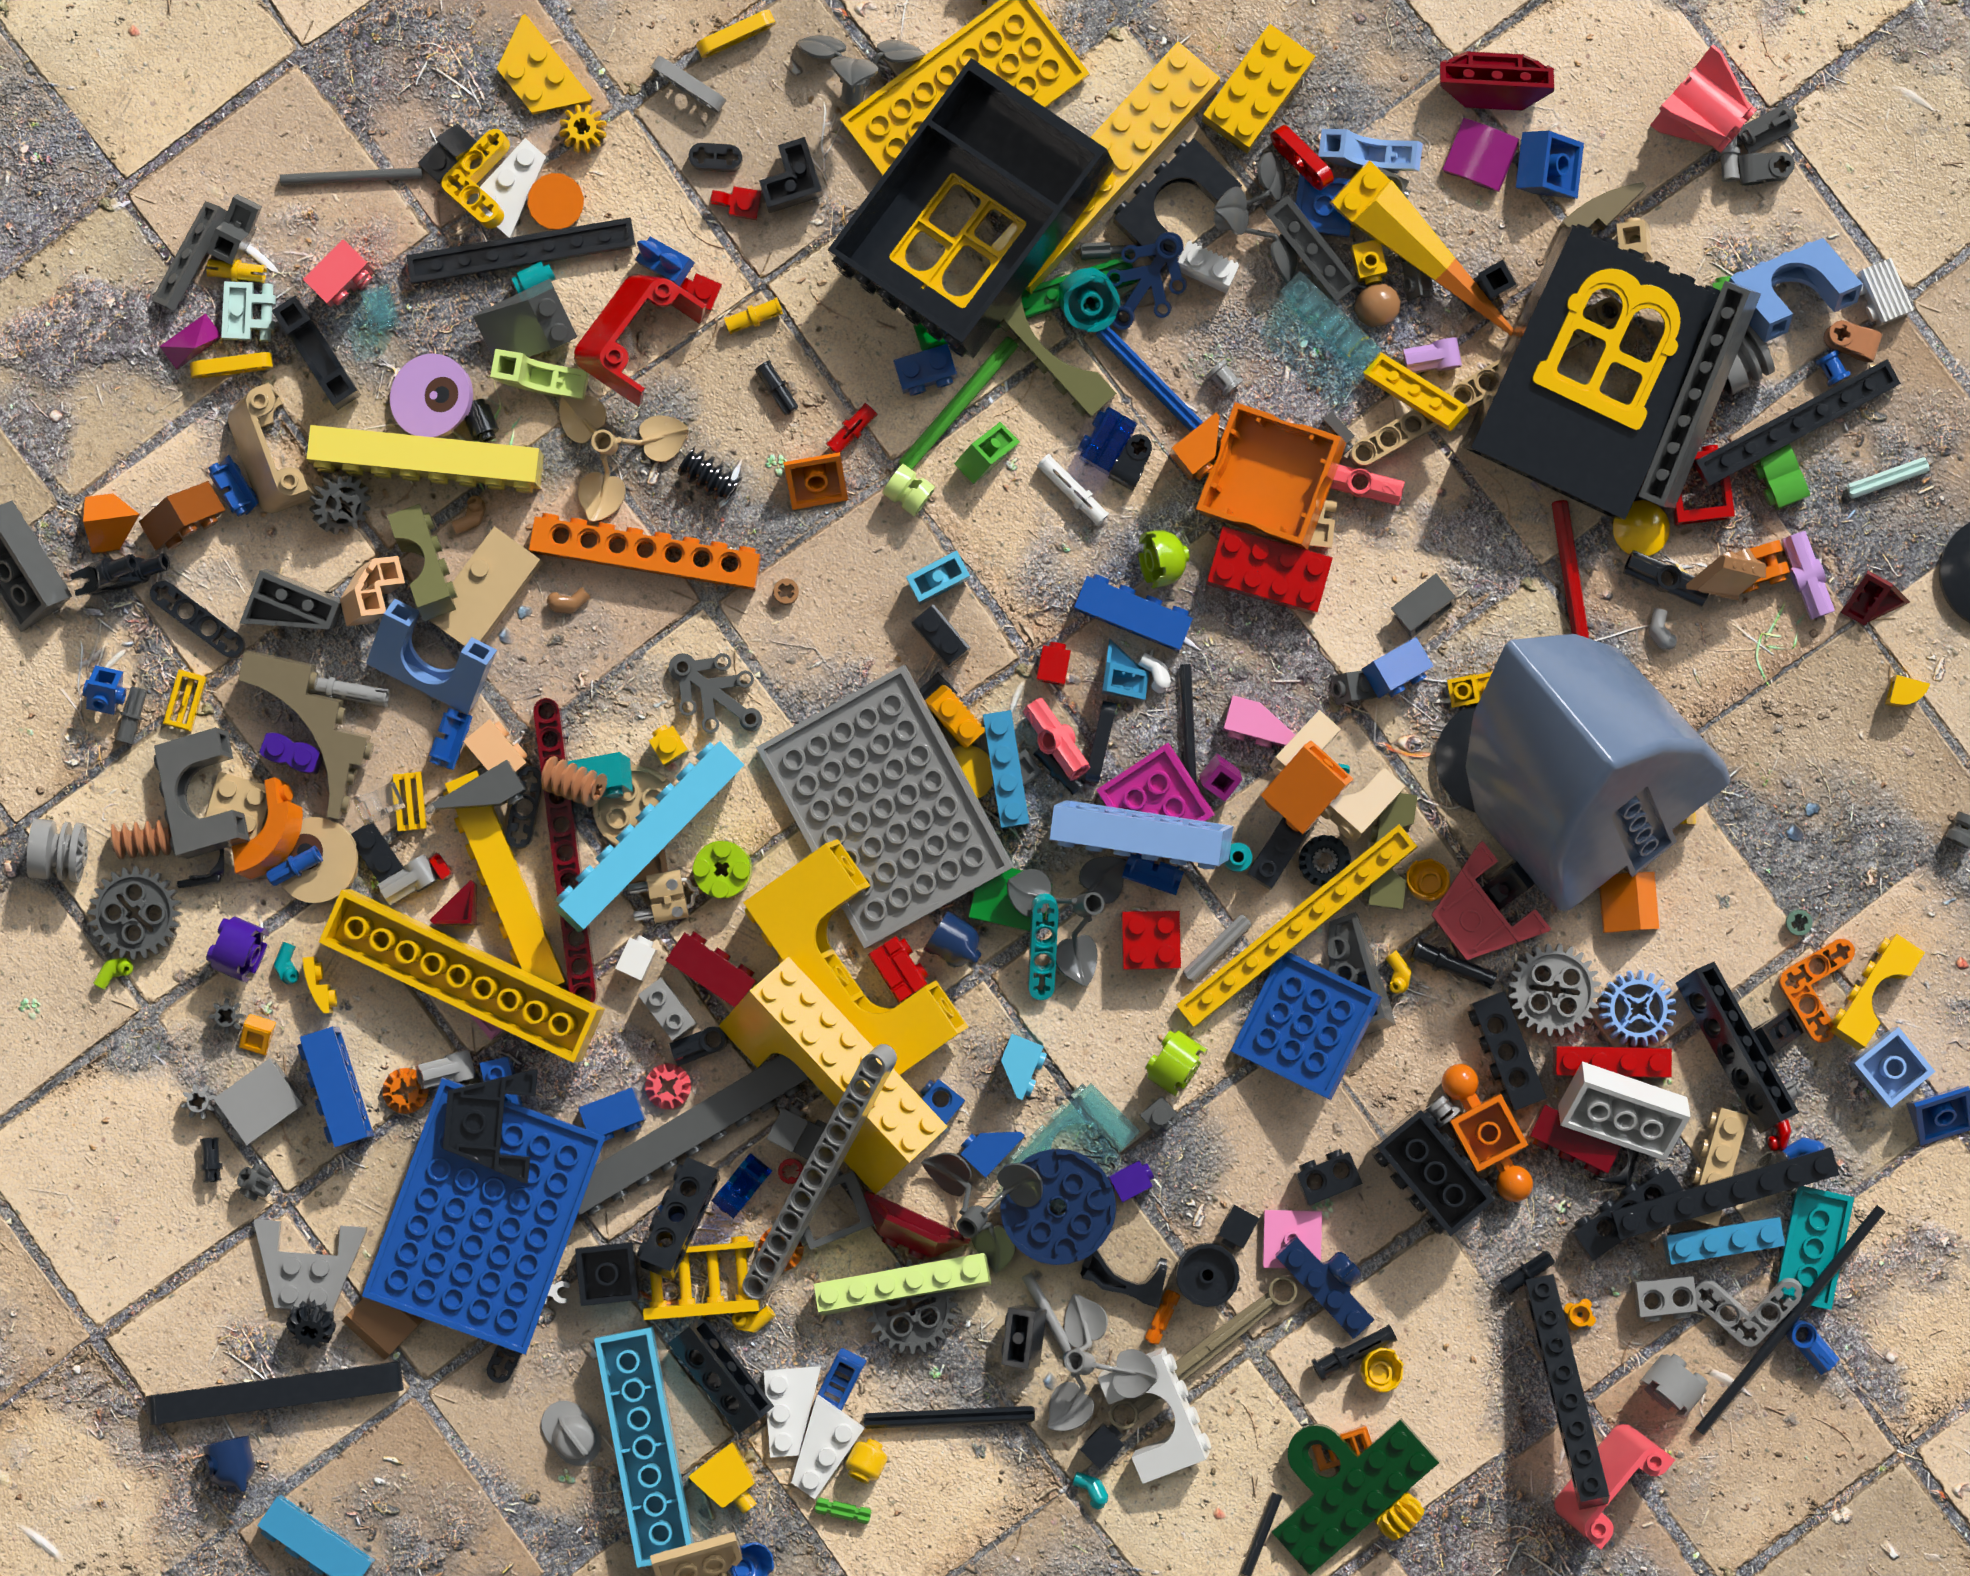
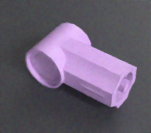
M1457 338L1441 339L1432 342L1430 345L1403 349L1404 366L1414 373L1434 369L1446 371L1462 366Z

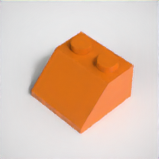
M1217 412L1171 448L1170 457L1190 481L1196 477L1200 481L1214 467L1212 464L1216 455L1220 419Z

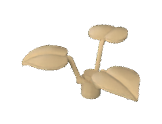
M585 395L584 400L563 396L560 398L559 414L566 435L571 440L581 444L587 443L591 439L593 448L601 454L600 459L602 460L605 474L591 472L581 480L578 487L580 504L586 512L588 519L592 522L611 516L619 509L625 499V484L619 477H610L607 456L615 454L619 444L644 445V452L647 457L656 462H666L673 459L680 452L689 433V428L680 420L658 415L649 417L641 423L639 433L642 440L616 438L607 430H598L605 425L607 420L606 409L601 401Z

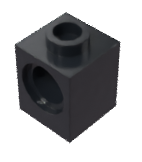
M1233 1204L1217 1235L1222 1237L1220 1243L1233 1250L1237 1246L1244 1249L1260 1218Z
M1102 1423L1079 1449L1101 1469L1124 1446V1443L1120 1440L1124 1435L1112 1423L1108 1427Z

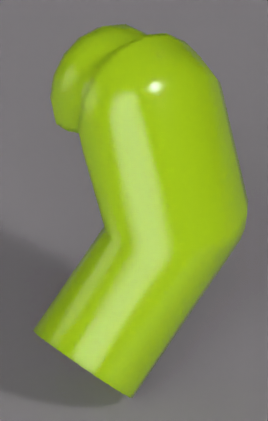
M127 958L107 960L93 984L106 990L113 977L128 976L132 973V962Z

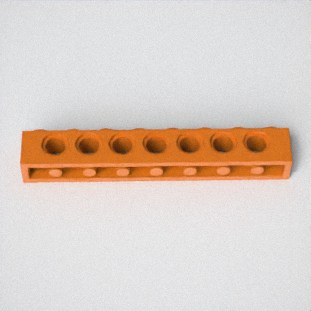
M542 513V517H534L529 546L531 553L756 591L761 555L756 553L755 548L739 546V550L727 549L728 544L711 541L710 546L699 544L700 539L683 537L682 541L671 539V534L655 532L654 536L643 535L644 530L627 527L626 531L615 530L616 525L599 522L598 527L587 525V520L570 518V522L560 521L558 515ZM561 529L567 530L569 532L567 542L563 544L556 543L554 541L555 533ZM588 534H593L597 536V544L590 549L583 547V538ZM615 539L625 541L626 546L621 553H613L610 550V545ZM643 544H651L654 547L653 554L648 558H642L638 554L639 547ZM673 548H677L682 552L681 559L675 563H671L666 559L667 552ZM706 553L710 556V562L706 567L695 565L694 560L698 554ZM735 558L738 561L737 569L733 572L723 570L722 564L724 560Z

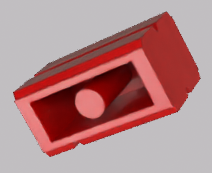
M897 936L870 952L868 956L898 1003L928 985L925 979L929 975L920 962L915 965L909 955L913 953V950L906 939L903 938L899 941Z

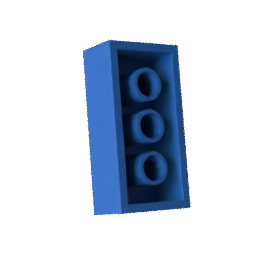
M332 1026L299 1037L301 1044L297 1045L302 1061L306 1060L310 1071L306 1072V1076L311 1089L315 1088L319 1097L315 1099V1104L319 1115L325 1116L327 1126L324 1127V1133L328 1143H333L334 1147H343L374 1137L340 1027Z

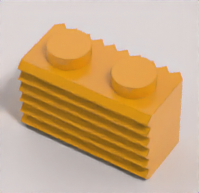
M941 685L925 700L930 711L964 748H967L985 732V727L981 725L978 719L974 717L970 710L967 709V706L959 700V697L948 686Z

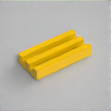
M178 669L163 721L164 725L192 732L207 677ZM187 677L188 682L175 722L172 721L183 679ZM198 680L187 723L183 724L194 682Z
M422 772L392 774L398 831L427 829ZM411 779H416L420 824H415ZM400 780L405 781L409 825H404Z

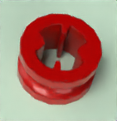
M789 1158L780 1163L778 1175L783 1182L794 1184L804 1168L799 1160ZM793 1163L796 1164L799 1168L796 1170L799 1171L798 1177L791 1176L787 1179L783 1175V1173H786V1171H783L786 1164L788 1166L793 1165Z

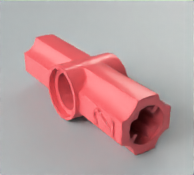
M1339 465L1330 489L1349 493L1357 498L1365 497L1399 506L1405 481L1370 473L1365 469H1354ZM1357 477H1364L1368 480V485L1363 490H1357L1352 486L1353 480Z
M1043 698L1036 699L1025 707L1022 712L1038 734L1037 742L1040 750L1045 754H1052L1070 781L1076 780L1090 769V766L1075 745L1076 737L1073 729L1067 724H1060Z

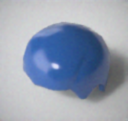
M758 1542L743 1544L739 1546L742 1560L737 1566L732 1565L728 1573L729 1576H768L774 1569L773 1555L765 1545Z

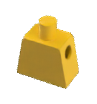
M734 1441L689 1475V1478L721 1508L726 1507L733 1501L744 1514L757 1504L747 1491L756 1481Z

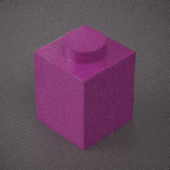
M1217 753L1199 775L1202 786L1225 802L1243 780L1240 770Z

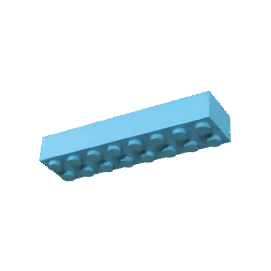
M721 741L715 745L711 742L695 756L699 761L695 765L691 762L686 765L675 777L679 781L674 786L669 783L655 797L659 802L655 806L651 803L635 817L639 822L634 827L629 824L616 837L619 843L614 848L611 845L607 846L595 858L599 863L594 868L591 865L586 867L575 878L579 883L574 888L569 885L555 899L559 904L554 909L578 933L593 921L744 766Z
M653 1326L594 1338L637 1568L652 1565L650 1555L694 1543Z

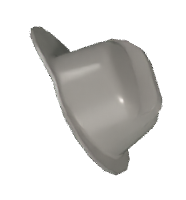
M558 1401L551 1404L545 1410L541 1420L542 1431L556 1453L566 1463L575 1466L585 1465L593 1461L601 1448V1436L585 1412L577 1404L570 1401Z

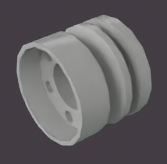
M1750 325L1747 328L1723 388L1730 396L1749 386L1747 373L1752 379L1759 381L1762 379V373L1767 376L1775 372L1774 362L1766 342L1764 343Z
M34 819L30 828L26 864L28 877L31 879L49 880L54 868H56L59 881L65 882L69 874L71 882L79 883L88 857L86 824L76 822L72 830V824L65 821L60 834H58L54 820Z

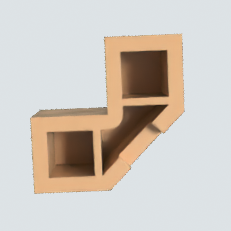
M398 556L374 558L357 570L340 598L346 626L370 624L383 616L386 609L382 594H389L405 583Z

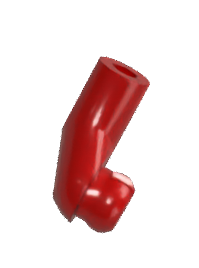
M1789 1120L1776 1127V1136L1768 1138L1767 1142L1770 1151H1783L1787 1148L1791 1135Z

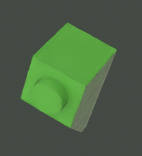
M999 422L973 442L954 464L965 477L975 484L1009 454L1020 441Z

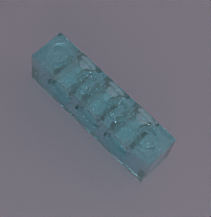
M1299 271L1280 291L1278 297L1360 375L1380 355L1382 349L1302 272Z

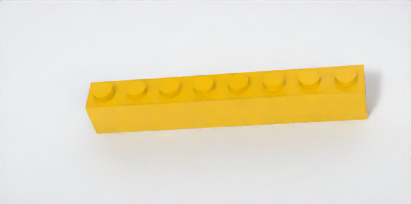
M476 770L445 783L447 791H444L443 795L451 793L480 776V773ZM494 806L455 809L458 817L454 818L458 831L460 834L465 833L469 841L465 845L471 861L477 860L480 870L476 871L482 887L487 885L491 896L487 897L493 913L498 912L502 920L498 924L504 940L509 938L513 949L509 950L514 965L520 964L522 970L556 986L567 983Z

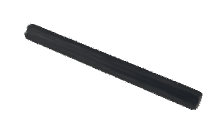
M1033 1406L864 1414V1427L866 1429L1035 1421V1408Z

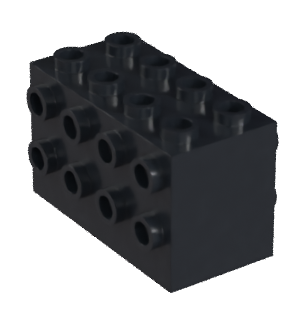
M1414 1109L1371 1145L1374 1149L1371 1155L1381 1167H1389L1393 1172L1389 1177L1400 1190L1405 1188L1412 1195L1408 1200L1416 1210L1421 1213L1423 1211L1427 1213L1430 1217L1427 1220L1430 1227L1439 1235L1443 1233L1451 1237L1495 1200L1490 1194L1493 1192V1189L1483 1177H1476L1472 1172L1475 1167L1465 1155L1459 1156L1453 1149L1456 1147L1453 1140L1446 1133H1440L1435 1125L1438 1123L1427 1110Z

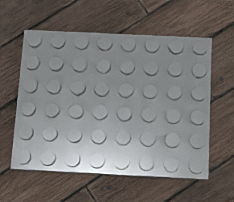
M902 665L756 747L812 853L825 843L838 839L870 884V887L842 906L864 949L1014 868L906 665Z

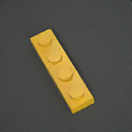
M1380 353L1363 372L1366 380L1448 431H1451L1469 412L1467 405L1383 353Z

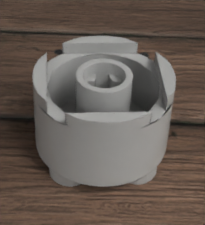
M1674 1353L1672 1356L1661 1354L1639 1383L1640 1385H1647L1644 1390L1668 1411L1671 1407L1679 1410L1676 1416L1685 1419L1707 1392L1705 1387L1709 1383L1696 1372L1692 1374L1685 1368L1687 1363Z

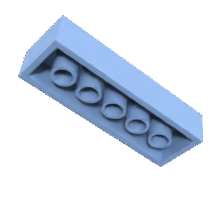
M1065 800L1054 805L1050 840H1057V845L1063 847H1074L1075 844L1086 845L1085 849L1089 851L1102 852L1103 849H1114L1113 854L1120 856H1130L1131 853L1142 854L1141 858L1157 861L1159 857L1170 858L1169 863L1187 865V862H1197L1199 868L1215 869V866H1220L1229 860L1233 826Z

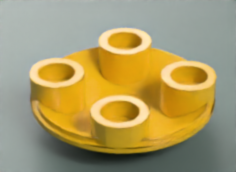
M1634 501L1625 520L1616 518L1613 520L1615 541L1628 555L1631 554L1632 550H1635L1646 556H1651L1661 550L1668 540L1670 525L1667 515L1658 505L1650 501Z

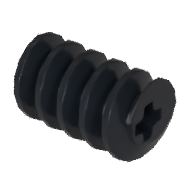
M694 446L680 464L677 474L683 476L688 473L687 482L692 483L698 479L696 483L698 490L707 486L705 495L711 496L716 492L714 498L716 503L724 499L727 502L740 485L743 477L739 476L732 480V469L725 474L722 473L724 463L714 467L715 457L711 456L705 460L706 450L703 449L696 454V446Z

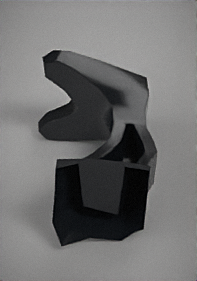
M1097 1249L1093 1254L1084 1259L1080 1274L1082 1279L1093 1281L1102 1290L1123 1293L1136 1298L1146 1305L1159 1309L1167 1271V1259L1160 1257L1146 1280L1136 1283L1116 1274Z

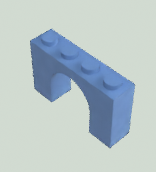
M1824 238L1814 242H1807L1798 249L1784 252L1767 262H1760L1755 267L1746 271L1737 272L1729 280V282L1761 293L1749 325L1764 343L1788 333L1793 316L1790 309L1773 290L1775 285L1782 282L1803 283L1814 289L1833 312L1857 303L1863 285Z
M394 599L382 616L366 664L468 715L480 697L497 649L471 637L461 651L454 668H435L418 656L412 644V634L420 614L419 611Z

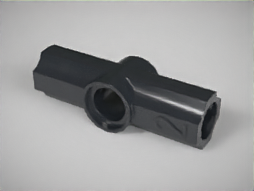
M1632 550L1624 566L1623 574L1649 584L1660 592H1667L1699 607H1702L1708 598L1709 593L1686 589V584L1694 576L1681 571L1674 565H1667L1635 550ZM1664 571L1670 572L1674 580L1671 586H1666L1661 581V575Z

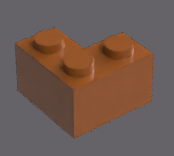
M209 481L167 496L145 515L139 523L155 551L165 547L168 550H172L184 542L182 538L196 532L198 527L202 526L205 530L218 522L217 517L225 511V508Z

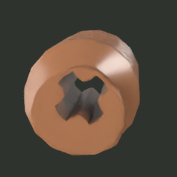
M553 756L544 765L541 784L543 790L548 793L553 792L559 797L563 796L568 800L573 799L576 803H583L587 807H592L602 798L607 786V777L603 773L598 776L594 770L588 772L587 768L583 766L578 769L575 763L568 765V762L564 759L558 762V758Z
M157 820L155 829H152L149 821H145L144 829L141 830L138 822H134L133 829L130 831L126 823L122 824L121 831H117L115 824H111L112 849L118 859H124L126 852L130 858H135L137 852H139L141 857H147L149 850L153 856H158L160 850L166 856L171 854L170 837L172 835L168 823L167 827L163 828L161 821Z

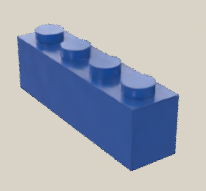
M1094 574L1093 578L1086 576L1074 606L1075 611L1180 652L1193 618L1188 616L1189 611L1177 606H1173L1171 610L1161 606L1162 600L1149 595L1146 596V599L1136 596V590L1121 584L1119 588L1109 585L1110 580L1097 574Z

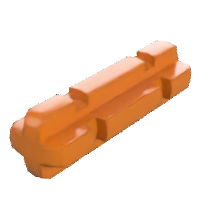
M1169 1289L1165 1291L1162 1298L1164 1301L1162 1304L1160 1303L1159 1309H1157L1151 1322L1152 1328H1149L1146 1333V1341L1155 1345L1160 1343L1163 1336L1161 1333L1163 1330H1166L1174 1312L1173 1307L1174 1305L1177 1306L1180 1299L1178 1293Z

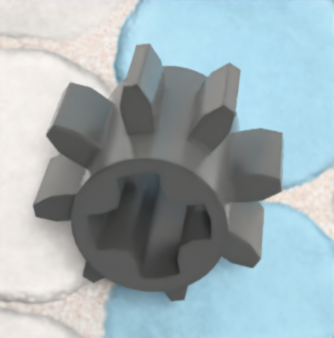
M225 998L224 1006L214 1003L213 1006L217 1010L215 1014L209 1015V1018L215 1019L217 1022L213 1029L218 1030L221 1027H225V1034H230L231 1027L241 1030L240 1018L246 1017L245 1014H240L238 1010L242 1004L236 1003L234 1006H230L231 1001L228 998ZM223 1011L233 1012L231 1014L232 1022L222 1021L225 1017L222 1014Z
M254 1163L253 1168L245 1167L237 1178V1184L241 1187L239 1193L253 1201H256L258 1196L266 1197L273 1187V1179L270 1178L272 1172L257 1163Z

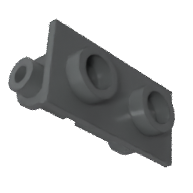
M1785 103L1743 125L1738 135L1748 154L1799 129L1795 121L1797 114L1793 108L1789 109Z
M1399 256V261L1403 268V289L1406 292L1407 301L1421 297V299L1432 297L1431 292L1434 291L1432 279Z

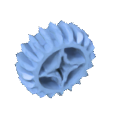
M1638 970L1636 979H1634L1632 971H1627V981L1620 974L1615 976L1619 985L1616 986L1613 982H1608L1607 987L1612 990L1611 994L1606 991L1601 992V996L1607 998L1608 1001L1607 1003H1598L1600 1008L1607 1009V1013L1598 1015L1599 1019H1609V1022L1602 1026L1603 1029L1606 1030L1613 1027L1614 1030L1611 1032L1610 1037L1614 1039L1620 1033L1619 1043L1622 1045L1627 1042L1628 1038H1630L1631 1047L1637 1046L1638 1039H1640L1642 1047H1647V1037H1650L1653 1043H1657L1659 1040L1656 1032L1662 1036L1668 1034L1662 1027L1663 1024L1666 1026H1673L1674 1024L1671 1020L1666 1019L1667 1015H1676V1010H1668L1667 1005L1676 1003L1675 999L1666 1000L1665 995L1670 994L1672 990L1670 988H1666L1663 991L1660 990V987L1665 982L1663 979H1659L1655 984L1652 983L1655 978L1654 973H1649L1646 980H1644L1643 970ZM1631 985H1641L1648 988L1647 992L1639 998H1634L1623 991V989ZM1654 996H1656L1659 1003V1016L1657 1020L1654 1019L1649 1010V1004ZM1617 997L1625 1007V1014L1620 1022H1618L1615 1015V1001ZM1630 1002L1634 1004L1643 1002V1008H1641L1643 1009V1015L1635 1014L1631 1016L1633 1008H1630ZM1636 1019L1647 1023L1651 1027L1642 1033H1634L1625 1029Z

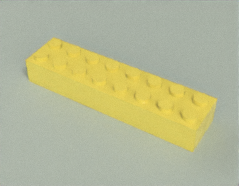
M310 425L307 460L320 472L334 473L336 468L346 471L349 475L363 476V471L374 474V477L391 479V474L401 476L403 480L418 482L420 477L430 479L431 483L448 484V480H454L459 482L460 486L476 487V483H484L488 485L487 488L504 490L505 486H513L517 492L533 493V489H540L544 455L539 448Z

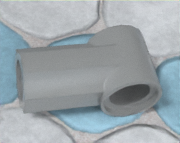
M425 854L403 866V870L378 884L381 893L390 906L415 891L419 892L431 886L440 879Z
M470 1050L449 1054L443 1059L416 1065V1077L421 1089L439 1086L442 1077L457 1083L476 1078Z

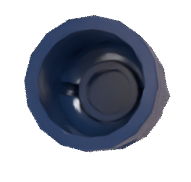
M949 911L923 948L929 954L940 956L946 961L948 966L953 968L962 967L969 961L976 963L981 957V952L978 950L980 939L977 931Z
M249 1435L203 1446L212 1481L220 1487H225L228 1493H234L236 1488L240 1492L246 1491L247 1481L255 1472V1461Z

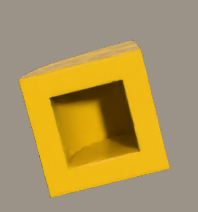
M1895 675L1891 678L1885 705L1903 707L1912 704L1926 694L1930 683Z

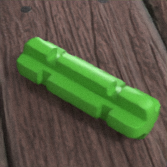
M818 1498L815 1505V1512L817 1514L826 1515L828 1513L831 1517L849 1521L854 1519L857 1520V1523L862 1524L870 1522L872 1512L869 1508L860 1507L859 1509L856 1508V1505L833 1501L832 1503L829 1502V1499Z

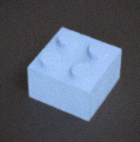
M1892 1027L1848 1063L1885 1108H1892L1935 1073V1070L1899 1027Z

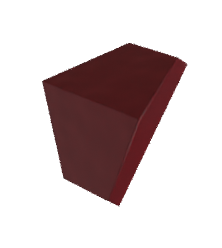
M1867 570L1860 575L1840 613L1866 626L1868 622L1910 603V601L1892 583Z
M470 880L430 921L434 925H477V884Z

